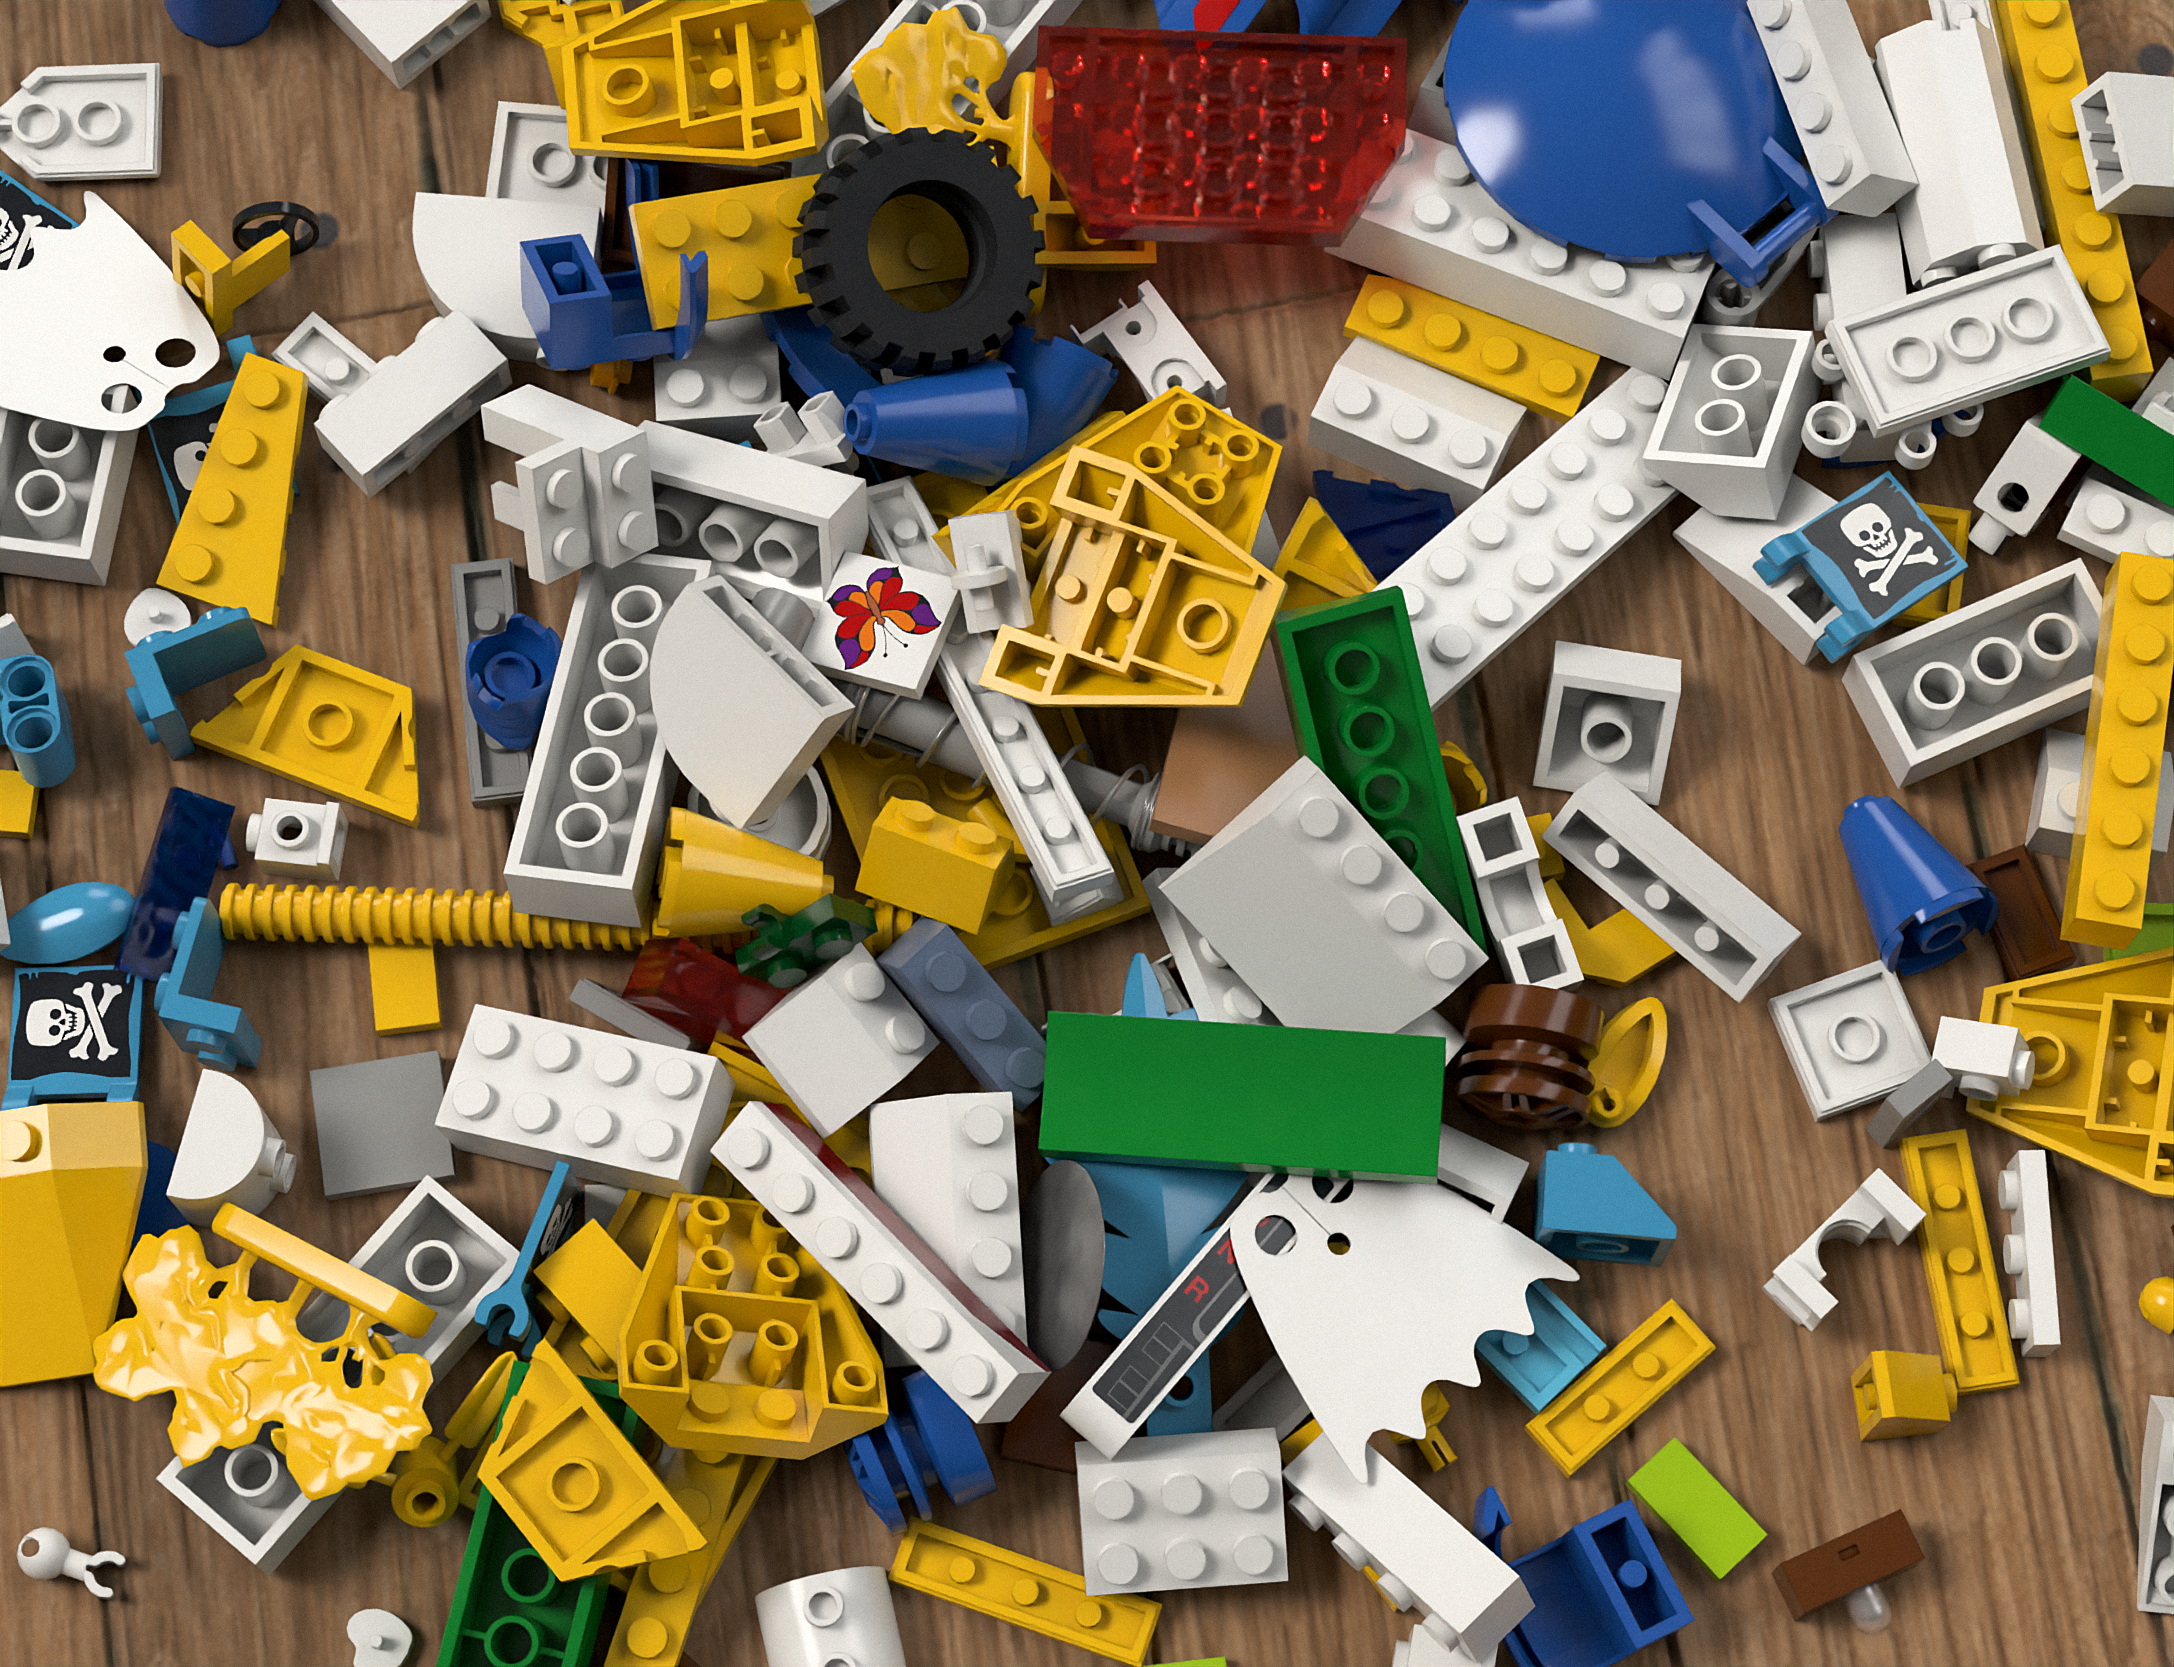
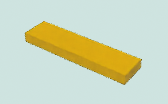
M1966 1129L1902 1138L1898 1145L1909 1198L1927 1214L1916 1227L1945 1371L1953 1376L1957 1396L2015 1388L2020 1382Z
M910 1516L907 1525L908 1530L904 1533L888 1577L890 1583L1128 1667H1141L1143 1665L1162 1609L1161 1603L1132 1593L1086 1596L1084 1576L930 1522L923 1523L921 1519Z

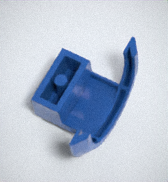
M625 158L627 212L636 270L601 274L581 233L519 242L522 308L552 370L561 368L582 370L596 363L624 359L628 361H645L659 354H667L675 361L685 360L689 357L704 332L708 312V256L705 251H699L691 261L686 253L680 254V307L677 323L674 328L652 331L628 207L635 203L659 200V166L656 160Z
M1492 1485L1485 1489L1476 1500L1471 1534L1503 1561L1501 1535L1503 1530L1512 1521ZM1631 1498L1572 1527L1562 1537L1506 1564L1520 1576L1535 1604V1607L1502 1639L1516 1667H1610L1676 1634L1695 1621Z

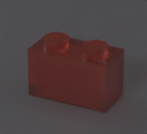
M682 937L645 940L621 999L709 1046L715 1041L738 1054H749L754 1052L742 1036L775 1007L786 994L763 981L739 974L737 967Z

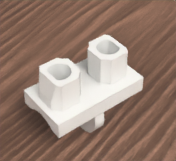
M833 390L817 394L807 400L797 412L800 419L789 402L786 401L771 405L754 424V428L768 448L767 453L852 476L859 467V458L852 452L853 444L847 439L844 432L843 418L845 408Z
M1014 510L956 516L949 519L948 524L957 573L952 574L950 578L952 589L961 590L968 634L1000 629L1002 624L1016 629L1026 628L1034 624L1030 603L1032 589L1030 581L1026 580L1020 543L1023 541L1019 519L1015 517Z

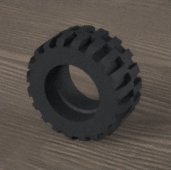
M927 127L907 128L893 135L887 133L846 154L838 160V163L833 168L825 171L812 186L815 194L811 199L803 202L797 221L803 224L802 234L793 238L792 257L802 259L803 272L794 276L798 293L809 292L815 306L808 310L807 314L816 328L826 324L834 335L829 341L832 346L842 354L851 351L860 356L859 365L873 371L887 368L892 370L893 376L914 377L920 374L945 371L973 363L986 357L985 354L990 350L1005 344L1014 335L1012 327L1016 323L1025 321L1035 305L1032 299L1029 298L1031 290L1042 286L1045 271L1043 266L1035 265V253L1046 249L1044 230L1032 231L1029 216L1039 212L1032 195L1023 199L1019 196L1014 185L1022 177L1011 164L998 168L991 161L995 156V150L981 141L970 146L964 144L963 133L943 129L935 134H931ZM915 194L936 202L954 218L964 235L969 257L966 282L959 297L941 310L916 312L902 306L884 291L872 271L868 255V233L872 219L881 206L898 196Z

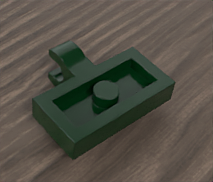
M831 893L793 916L783 914L769 904H760L741 916L742 923L754 927L760 936L735 950L739 974L769 983V985L777 988L797 985L806 978L809 972L831 959L849 954L854 949V945L878 932L873 908Z

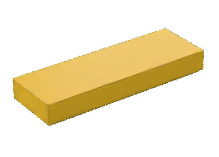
M1671 1298L1526 1424L1524 1430L1565 1477L1569 1479L1712 1354L1716 1346Z

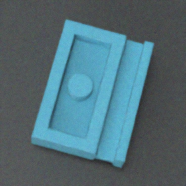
M1540 1279L1528 1284L1525 1291L1527 1307L1534 1325L1533 1335L1524 1336L1504 1330H1490L1481 1334L1474 1344V1353L1536 1416L1598 1357L1607 1346Z

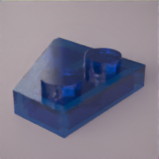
M1323 469L1313 471L1312 483L1317 500L1377 581L1384 580L1456 519L1448 493L1422 488L1405 490L1397 486L1396 483L1371 479L1370 484L1334 478L1333 471Z

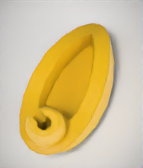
M1648 997L1632 1002L1619 1011L1603 1027L1599 1055L1593 1061L1585 1062L1581 1066L1590 1071L1596 1079L1594 1090L1589 1095H1586L1592 1104L1590 1122L1595 1126L1610 1128L1622 1125L1640 1109L1657 1083L1665 1058L1668 1035L1667 1015L1662 1002L1657 998Z

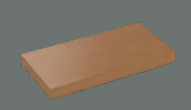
M1270 636L1241 708L1178 707L1148 831L1204 846L1299 760Z

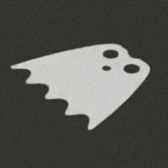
M85 191L86 219L79 227L71 230L45 227L30 228L29 235L34 247L32 261L27 266L17 270H0V407L84 428L117 432L132 431L147 424L163 410L165 406L164 399L172 389L181 384L196 382L212 369L219 360V345L208 321L183 286H180L173 280V273L165 263L98 195L91 191ZM184 339L195 347L196 354L194 359L187 365L173 368L164 366L157 361L155 356L156 349L167 340ZM110 347H120L124 349L126 356L119 362H109L104 359L103 353ZM129 384L141 392L142 400L138 407L130 412L113 413L102 405V394L106 389L114 385Z
M1289 1174L1287 1181L1278 1190L1270 1193H1257L1237 1210L1230 1224L1232 1248L1242 1278L1285 1368L1316 1421L1352 1476L1360 1484H1366L1368 1471L1365 1460V1447L1367 1440L1373 1432L1385 1429L1414 1439H1424L1426 1427L1421 1409V1397L1426 1386L1436 1380H1449L1469 1387L1479 1386L1481 1379L1474 1357V1344L1477 1338L1490 1330H1504L1524 1336L1533 1335L1534 1325L1525 1298L1528 1284L1539 1278H1554L1575 1282L1579 1280V1275L1568 1264L1503 1221L1501 1225L1489 1219L1490 1213L1438 1183L1434 1185L1353 1179V1191L1348 1199L1339 1203H1330L1318 1197L1313 1190V1176ZM1277 1215L1286 1218L1292 1223L1296 1230L1297 1239L1295 1246L1290 1252L1285 1255L1275 1256L1266 1253L1259 1247L1255 1238V1229L1263 1218ZM1334 1233H1342L1347 1236L1350 1241L1349 1251L1343 1255L1332 1253L1327 1246L1329 1236Z

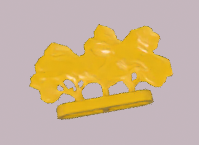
M952 7L949 10L937 9L932 13L927 24L902 22L897 29L887 34L881 47L870 49L851 67V76L864 108L877 121L882 122L892 134L900 133L907 128L927 127L931 134H935L943 129L963 133L965 130L977 134L974 141L966 144L969 146L978 141L983 142L987 138L1002 141L1007 144V165L1011 164L1022 177L1014 185L1021 199L1032 195L1035 201H1050L1054 103L1052 78L1050 74L1021 72L1014 80L1011 88L1009 117L1007 120H1002L993 110L986 90L991 84L1000 79L1007 65L1006 49L994 35L981 34L970 30L957 7ZM970 77L979 81L980 93L972 92L964 84L965 79ZM955 94H961L979 107L975 108L974 117L983 118L984 122L982 125L965 121L955 111L952 104ZM1043 266L1045 271L1042 286L1030 291L1029 298L1032 299L1035 305L1028 317H1037L1043 306L1047 267ZM955 280L886 293L908 309L916 312H933L941 310L954 302L959 297L965 282ZM990 350L985 355H990L993 350Z
M227 1201L223 1202L211 1224V1228L217 1236L243 1250L238 1261L234 1264L217 1269L207 1261L199 1233L190 1225L169 1229L159 1238L150 1233L141 1236L122 1272L127 1290L137 1307V1314L134 1318H125L115 1322L106 1332L96 1336L93 1341V1354L97 1364L93 1369L95 1383L100 1389L128 1398L134 1402L148 1395H156L170 1390L174 1391L177 1404L167 1431L174 1452L179 1456L183 1469L207 1459L212 1454L214 1448L218 1446L232 1450L251 1444L256 1440L263 1423L276 1421L282 1423L287 1442L285 1447L287 1468L305 1497L313 1501L340 1492L348 1483H365L373 1477L384 1475L397 1451L417 1449L422 1439L431 1434L433 1429L422 1408L426 1393L433 1382L429 1361L418 1353H398L390 1359L380 1360L370 1344L368 1329L372 1325L381 1322L410 1338L421 1339L425 1337L438 1315L435 1310ZM258 1258L298 1279V1283L287 1301L279 1303L274 1300L253 1301L247 1296L250 1269ZM215 1282H228L217 1299L209 1298L208 1292ZM314 1288L350 1307V1319L344 1334L328 1342H313L303 1337L297 1330L296 1316ZM331 1347L339 1348L335 1361H322V1354ZM350 1347L356 1348L352 1359L358 1362L363 1359L362 1384L358 1388H350L345 1383L343 1374V1363ZM375 1365L385 1372L384 1380L379 1386L373 1385L371 1372Z

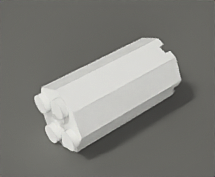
M1959 18L1960 30L1945 31L1942 20L1922 21L1880 39L1874 47L1877 59L1874 60L1868 56L1919 182V185L1894 203L1912 283L1919 290L2045 249L1994 32L1975 18Z

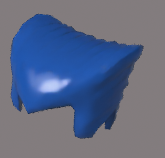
M522 613L511 615L506 629L502 633L488 635L468 644L465 673L468 702L477 723L489 736L506 749L525 751L533 745L535 736L538 734L543 722L563 643L550 626L546 629L538 621Z

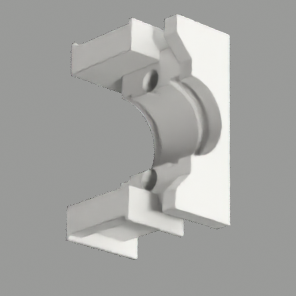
M1149 280L1138 286L1137 304L1130 309L1120 298L1118 300L1117 312L1081 335L1073 325H1070V342L1090 350L1101 357L1106 353H1109L1112 358L1117 356L1128 366L1139 382L1146 396L1147 403L1176 385L1200 399L1206 395L1212 406L1216 408L1225 403L1227 383Z
M1878 1168L1831 1217L1772 1272L1774 1274L1773 1278L1763 1286L1762 1290L1798 1326L1803 1324L1812 1332L1839 1302L1820 1284L1827 1273L1819 1261V1244L1829 1239L1840 1238L1848 1240L1859 1247L1867 1238H1891L1899 1246L1916 1229L1927 1214Z

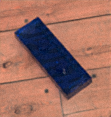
M177 786L170 787L113 971L157 985L164 972L171 973L178 951L173 948V934L177 919L181 912H190L192 902L196 896L208 898L236 806Z

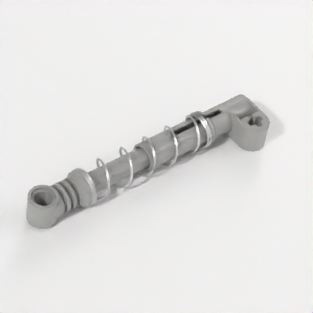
M764 588L758 591L751 605L801 653L814 623L811 609L798 596L786 590ZM825 676L856 706L836 732V737L844 739L845 742L850 741L851 744L859 742L861 747H865L869 741L910 755L915 757L916 768H920L925 762H929L971 778L972 789L978 788L981 783L992 786L951 703L929 696L925 691L921 699L917 700ZM1086 743L1073 747L1066 755L1053 751L1088 821L1090 813L1094 814L1089 822L1092 828L1100 817L1127 826L1132 836V849L1137 848L1138 851L1142 850L1147 853H1153L1160 849L1169 852L1172 845L1176 846L1175 855L1184 857L1187 851H1190L1192 857L1203 847L1148 831L1162 772L1157 773L1153 780L1150 781L1148 771L1143 764L1135 765L1122 776L1094 766L1093 753L1089 744ZM1084 749L1088 754V764L1071 757L1078 750ZM1136 770H1141L1144 774V784L1128 778Z

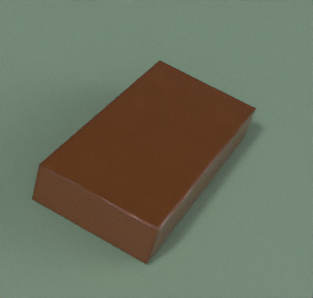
M2025 844L1966 865L1994 893L2000 903V914L1989 930V933L2012 982L2046 975L2073 965L2077 958L2069 941L2060 940L2062 925Z

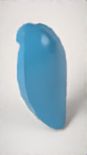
M84 882L57 888L36 899L7 920L11 944L0 951V955L10 960L30 964H55L88 957L106 949L118 941L130 929L127 926L130 913L139 919V904L126 889L115 884Z

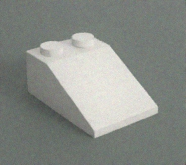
M759 314L706 323L702 336L689 357L685 360L675 361L667 354L653 356L657 423L734 444H740L746 440H749L750 443H764L754 428V424L771 405L784 402L781 348L777 341L770 342Z

